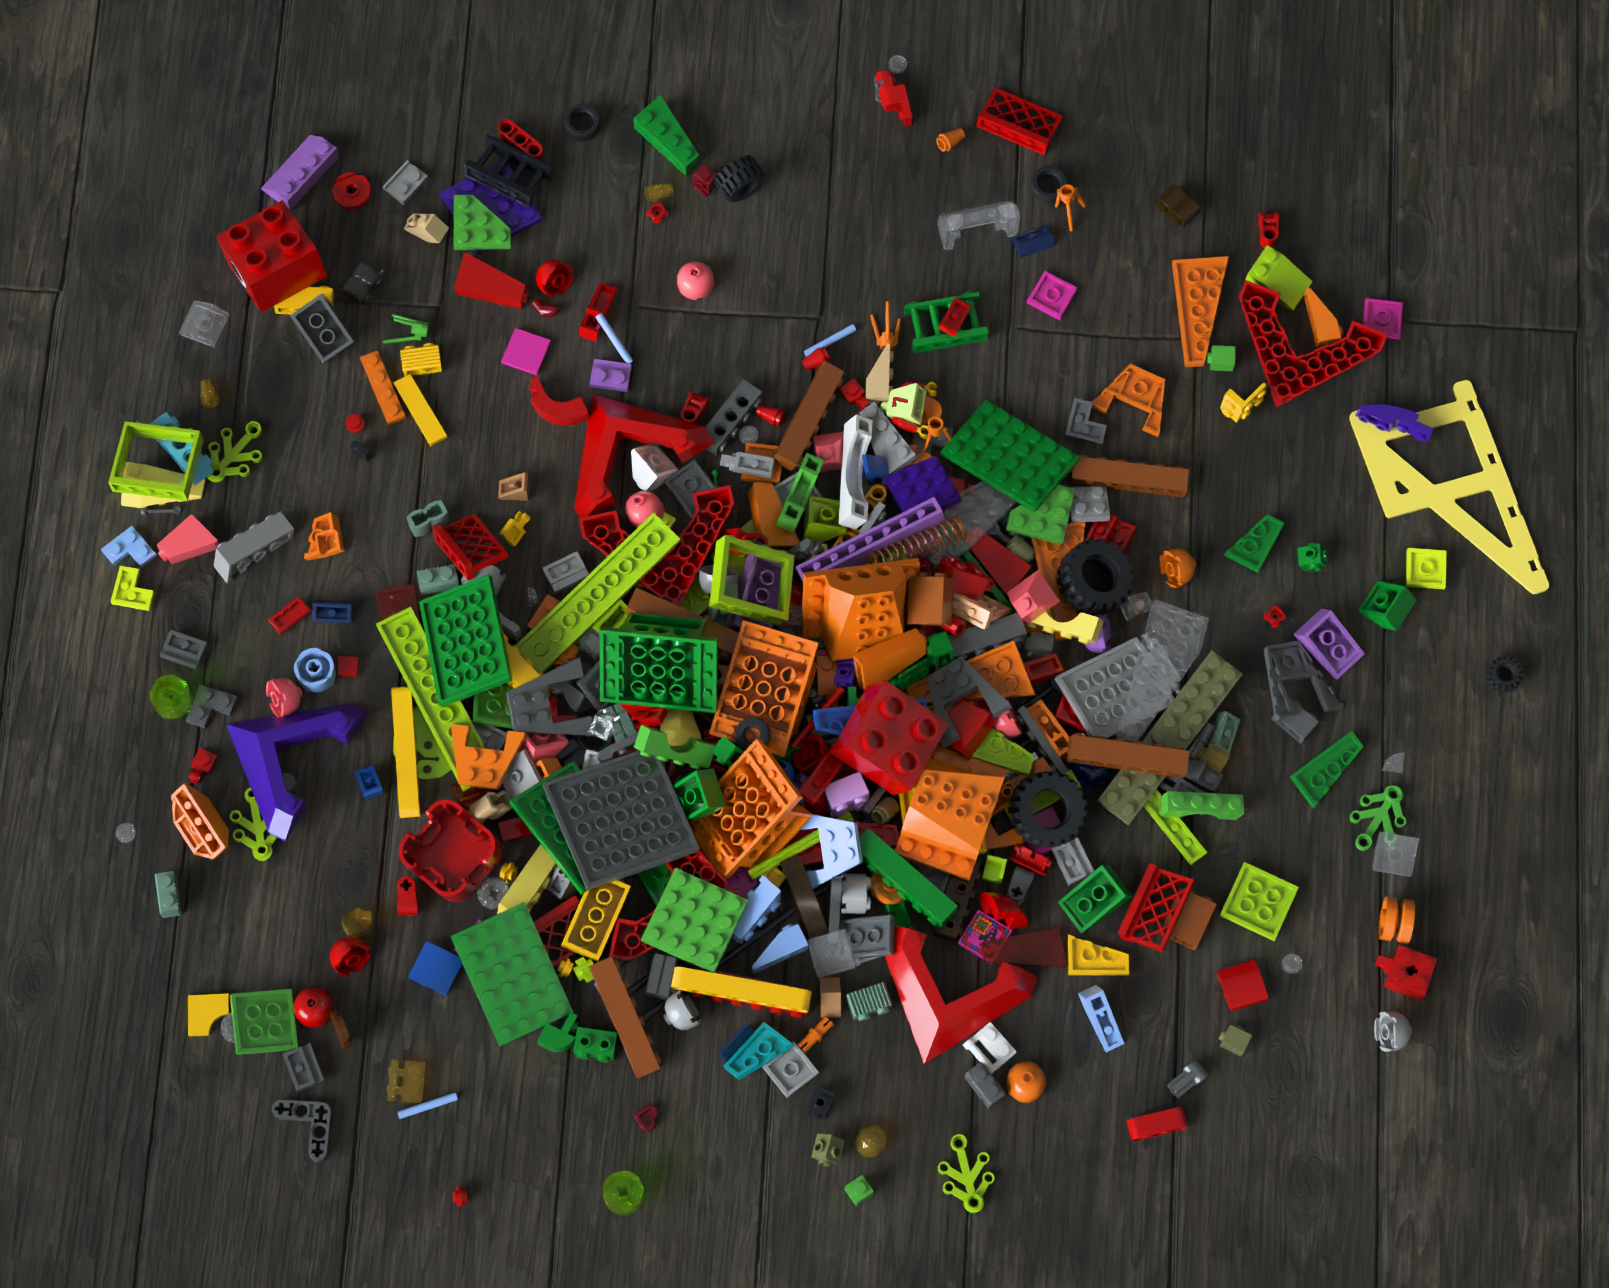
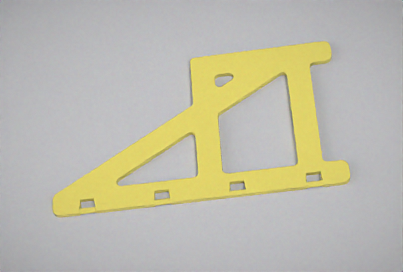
M1463 380L1454 384L1453 392L1457 401L1417 412V414H1420L1417 421L1431 428L1460 420L1465 421L1483 467L1482 472L1437 485L1432 484L1386 445L1387 441L1411 434L1407 432L1402 433L1394 426H1392L1390 432L1381 431L1369 422L1360 421L1355 416L1357 411L1350 414L1351 425L1387 518H1393L1424 508H1431L1529 592L1538 594L1547 591L1549 588L1547 577L1540 564L1535 546L1518 507V502L1470 381ZM1473 401L1476 410L1470 411L1467 402ZM1492 453L1496 461L1494 464H1491L1488 455ZM1395 482L1402 483L1409 492L1399 494ZM1484 491H1491L1510 537L1512 547L1508 548L1459 507L1455 500ZM1514 507L1517 516L1511 518L1508 508ZM1534 560L1538 570L1532 572L1529 562Z

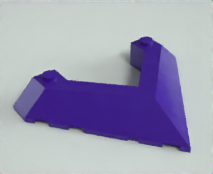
M349 703L295 712L286 717L278 718L277 716L226 724L269 834L286 842L307 810L304 800L287 792L277 751L284 750L285 747L306 744L312 742L311 740L321 737L323 739L333 737L348 745L368 715V711Z

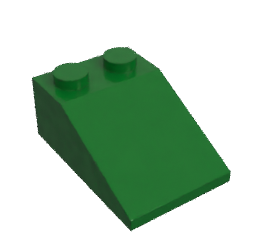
M714 769L696 770L672 786L689 824L714 814L726 806Z
M1101 865L1058 901V904L1080 933L1083 934L1119 909L1133 895L1110 865Z

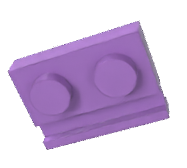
M594 359L590 387L628 392L632 364Z

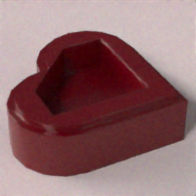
M648 1105L633 1114L642 1131L649 1133L654 1130L655 1120L658 1117V1110L655 1106Z

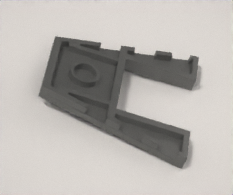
M1300 641L1269 645L1263 649L1275 721L1292 719L1295 716L1283 683L1310 678L1324 713L1341 710L1344 707L1342 702L1339 703L1334 695L1336 693L1331 686L1328 687L1322 679L1323 674L1320 670L1315 669L1312 664V658Z
M962 657L957 658L927 676L934 713L949 723L940 739L943 748L961 738L946 711V708L979 689L995 718L1012 708L1010 703Z
M575 658L548 673L506 692L513 731L594 736L591 716L553 723L546 689L547 684L584 677L580 658Z

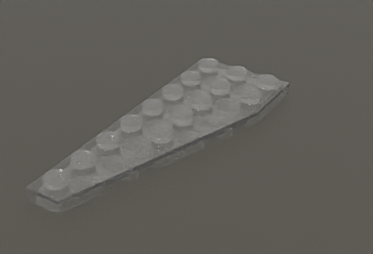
M984 481L960 492L962 502L942 511L945 521L950 522L956 516L961 519L966 529L967 538L962 540L959 537V542H957L953 536L951 526L946 522L945 528L951 537L952 545L948 543L942 526H939L938 529L945 542V548L942 547L939 541L937 531L933 529L932 535L937 542L939 550L937 551L934 548L930 534L927 532L925 533V538L932 550L930 554L925 546L923 537H918V541L933 568L938 567L942 556L948 558L950 555L959 557L967 553L1017 501Z
M1154 599L1116 738L1125 739V742L1129 743L1138 741L1201 652L1209 618Z

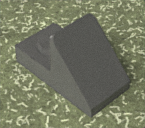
M1188 759L1187 775L1182 779L1214 793L1223 775L1206 767L1207 762Z

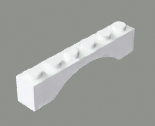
M857 414L844 424L839 524L854 530L868 520V502L865 500L862 489V455L866 454L872 438L873 420Z

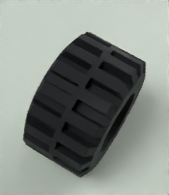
M745 155L728 163L718 173L714 183L728 203H735L755 193L764 183L766 174L753 156Z

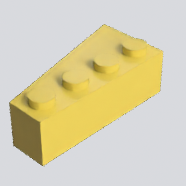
M541 844L500 901L497 914L522 902H525L530 913L534 904L540 899L543 890L547 888L558 865Z

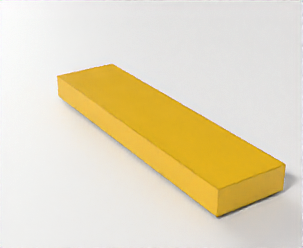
M411 374L393 382L430 447L446 439L445 431Z

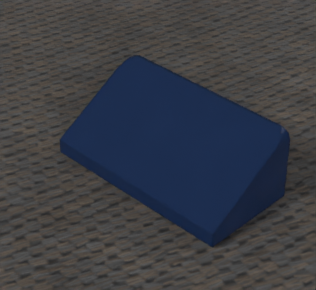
M1046 225L1012 237L1014 246L1021 258L1055 245L1053 234Z
M314 600L312 622L352 623L353 601Z
M747 1023L719 1051V1057L725 1062L754 1033Z

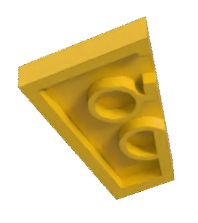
M1068 934V975L1128 976L1129 954L1108 947H1102Z

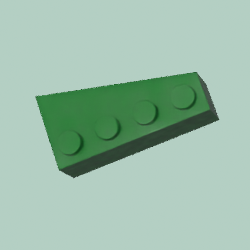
M661 95L633 118L634 129L685 176L699 165L698 152Z

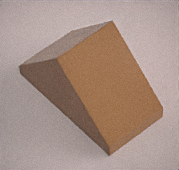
M524 472L499 480L498 499L528 501V473Z
M840 977L820 978L821 1018L825 1016L827 1018H841Z

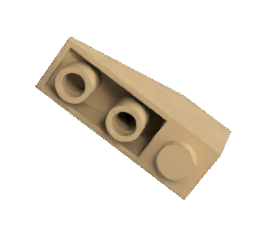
M890 344L886 345L866 378L865 398L869 404L873 402L876 404L888 402L890 392L893 390V386H889V380H893V368H889L890 362H893V351H890Z

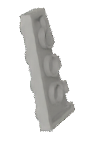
M875 402L859 412L860 416L873 420L870 442L875 455L887 459L889 474L903 469L917 459L915 453Z

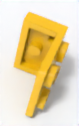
M1265 382L1262 383L1245 401L1233 390L1229 389L1225 393L1220 407L1222 413L1226 417L1232 418L1236 423L1240 419L1245 420L1250 415V410L1254 406L1257 408L1263 402V397L1267 393L1265 391L1267 384Z

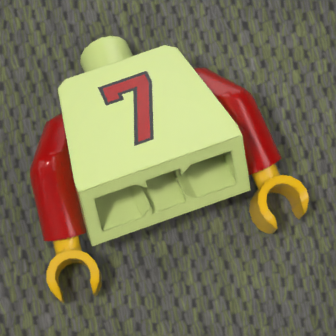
M908 381L890 392L888 402L881 403V411L886 413L892 419V422L901 429L912 433L918 432L920 438L927 439L928 436L921 432L924 430L928 431V426L918 427L917 425L921 424L926 393L930 397H935L937 391L930 389H937V385L934 382L924 385V383Z

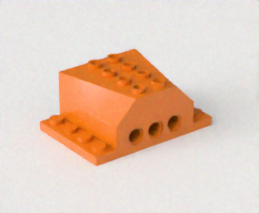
M914 558L805 572L803 577L802 638L813 639L822 637L831 660L836 661L851 659L855 653L905 633L904 626H911V624H907L909 578L917 577V573L920 570L919 559Z
M743 620L709 734L720 738L724 736L736 742L735 730L737 725L748 717H757L762 719L770 729V740L766 746L768 750L773 754L785 757L791 738L797 737L807 698L819 664L814 659L819 643ZM750 727L746 730L745 737L749 742L753 743L756 739L760 738V732L757 728Z
M756 739L718 781L726 806L714 814L689 825L698 845L714 868L725 880H728L740 866L753 868L780 852L813 814L799 803L803 798L763 741Z
M936 746L919 777L895 852L902 858L969 881L1007 769L972 757L968 761L957 752Z

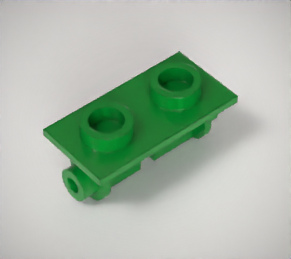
M904 900L897 904H885L887 912L895 916V926L913 930Z

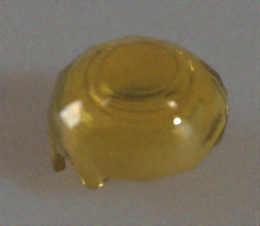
M360 907L348 911L342 920V927L345 933L354 937H364L371 931L373 925L371 912L369 910L364 911Z
M870 1124L863 1127L857 1133L855 1146L857 1151L864 1157L873 1158L885 1149L888 1138L880 1126Z

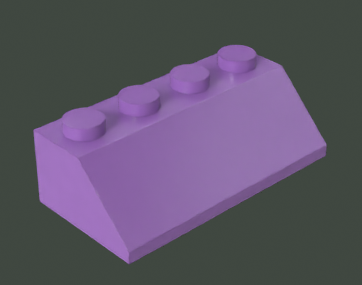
M309 135L261 189L276 201L283 200L291 211L339 158L337 148L323 137Z
M753 555L748 556L738 586L739 599L777 610L782 564ZM733 613L727 627L739 633L743 620L768 628H773V624Z

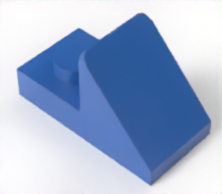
M862 455L868 486L875 485V478L889 475L887 459L885 457Z
M374 765L355 771L365 801L384 794Z

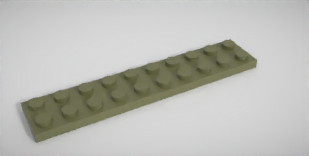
M1211 650L1142 742H1145V745L1151 746L1152 744H1163L1165 748L1179 746L1186 750L1242 676V673ZM1120 770L1097 802L1129 825L1165 776Z

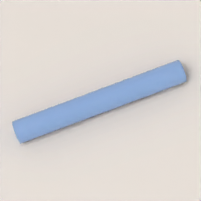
M601 313L596 316V319L624 361L628 364L631 363L633 359L604 315Z
M852 324L806 349L804 354L807 357L818 347H828L855 332V326Z
M456 1092L397 1111L399 1119L456 1101L458 1098Z

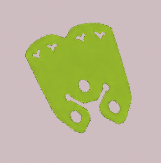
M417 705L414 709L416 750L424 757H439L437 762L435 760H420L417 763L418 777L423 780L440 778L447 774L451 768ZM393 739V754L396 757L395 740ZM426 741L432 742L433 746L431 749H425L424 743ZM429 765L432 769L428 774L423 772V767Z

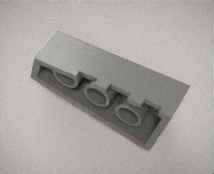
M281 511L275 515L271 514L265 521L253 524L244 533H237L230 541L220 543L216 548L214 568L224 581L229 583L233 580L231 578L232 575L238 571L240 574L243 573L252 561L259 562L267 554L268 550L273 552L293 537L294 528Z

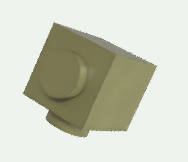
M1230 1025L1227 1030L1223 1028L1219 1036V1040H1221L1220 1047L1242 1057L1252 1035L1245 1032V1029L1239 1025Z

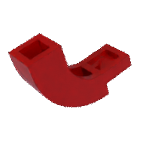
M537 376L530 378L531 386H529V390L533 396L531 397V404L543 419L562 426L576 425L589 419L588 411L581 396L568 402H556L546 395Z

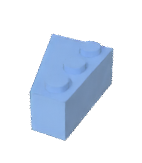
M764 876L759 879L761 883L755 890H750L747 894L748 897L746 899L749 902L732 936L740 944L744 940L748 942L754 935L753 930L757 926L761 927L768 919L766 916L771 911L774 913L781 905V890Z

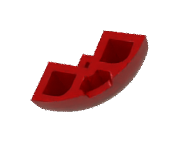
M984 892L978 897L983 914H993L995 920L1005 919L1008 930L1027 927L1028 920L1024 911L1008 896L995 892Z

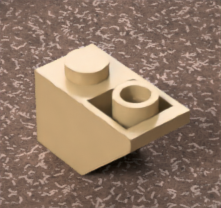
M413 213L408 218L404 229L429 243H440L449 227L434 214Z

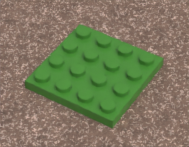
M675 868L641 941L708 972L715 973L749 901Z

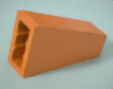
M762 481L754 483L748 491L754 532L765 535L768 539L767 546H770L771 549L789 551L800 541L795 531L791 533L775 526L783 506L773 484Z
M915 628L853 654L857 684L863 692L869 685L883 680L888 681L927 654V639L925 635L920 634Z

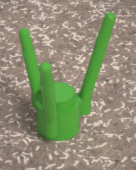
M393 313L391 316L394 317V321L411 325V334H415V336L387 339L382 342L385 344L412 340L421 341L422 337H427L428 322L414 320Z

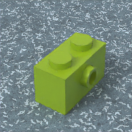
M620 599L590 629L600 638L601 627L619 628L628 616L625 615L627 605Z

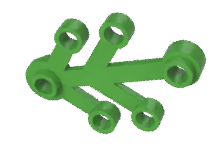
M1390 785L1385 788L1383 793L1363 795L1359 801L1362 807H1369L1374 802L1384 801V803L1379 808L1364 811L1354 810L1350 814V821L1352 823H1359L1362 819L1374 817L1366 832L1360 834L1355 841V845L1359 850L1366 851L1371 847V837L1381 821L1385 832L1384 842L1387 844L1395 842L1397 837L1393 832L1388 814L1391 805L1396 817L1393 821L1396 828H1403L1405 826L1406 818L1402 814L1399 803L1403 798V792L1398 786ZM1395 793L1396 798H1391L1389 794ZM1363 798H1367L1369 803L1365 804ZM1353 814H1357L1359 819L1355 820ZM1397 819H1401L1403 824H1398ZM1387 835L1393 836V840H1388ZM1360 841H1365L1366 846H1361Z

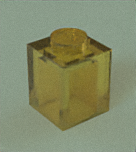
M1210 743L1207 749L1205 747L1202 748L1198 758L1201 759L1200 761L1207 762L1206 767L1221 774L1231 754Z

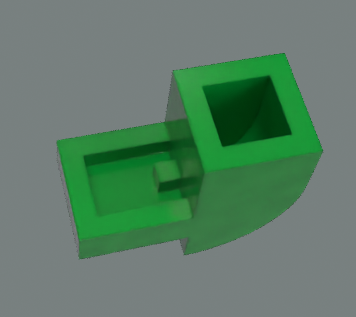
M570 1012L561 1030L546 1023L537 1040L538 1045L553 1052H563L570 1049L575 1043V1037L571 1033L575 1034L580 1024L578 1023V1016Z

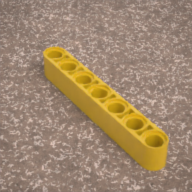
M408 686L391 687L400 818L420 817L413 695Z
M674 967L671 988L805 1013L809 1012L812 994L811 991L684 967Z

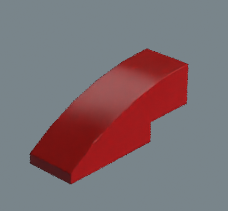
M600 282L580 325V337L597 342L603 328L596 319V316L602 313L607 320L618 288Z
M1056 653L1024 663L1032 686L1064 671Z

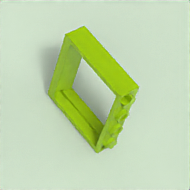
M125 421L108 482L112 492L188 501L204 441L201 432L192 428L183 429L177 426H160L156 423L142 424L138 421L136 423ZM133 436L193 444L182 485L122 477Z
M733 535L723 536L716 541L709 607L776 626L787 622L795 555L788 554L785 550L771 549L767 545H757L750 540H740ZM729 549L782 564L777 610L724 595Z

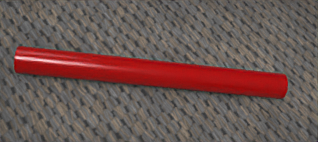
M839 686L820 709L831 708L845 690ZM814 718L809 721L789 745L793 750H796L815 728Z

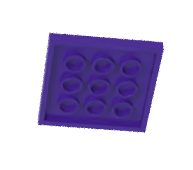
M499 162L491 165L487 169L493 171V169ZM507 163L499 175L509 179L514 172ZM469 178L440 192V197L453 218L454 195L475 196L511 229V237L542 221V216L534 204L527 208ZM517 180L516 183L522 186L520 181ZM474 250V252L476 253V255H479L480 253L486 251V250Z

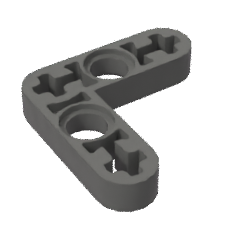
M832 876L828 943H838L842 877Z
M277 1100L274 1102L272 1113L277 1119L311 1121L308 1153L314 1162L324 1161L328 1155L332 1115L329 1105L324 1102ZM280 1105H283L285 1109H291L290 1105H293V1116H290L289 1111H283L282 1115H280L276 1108H280ZM302 1105L306 1106V1115L298 1116L296 1109ZM321 1107L328 1111L323 1114V1121H327V1124L320 1122V1115L317 1111H320ZM318 1127H323L326 1130L325 1135L321 1138L314 1135L315 1129ZM313 1141H325V1144L320 1143V1150L323 1151V1154L316 1158L313 1151L317 1150V1143H313Z

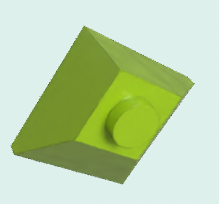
M809 495L803 523L804 540L810 538L812 541L824 542L846 533V526L839 524L840 501Z

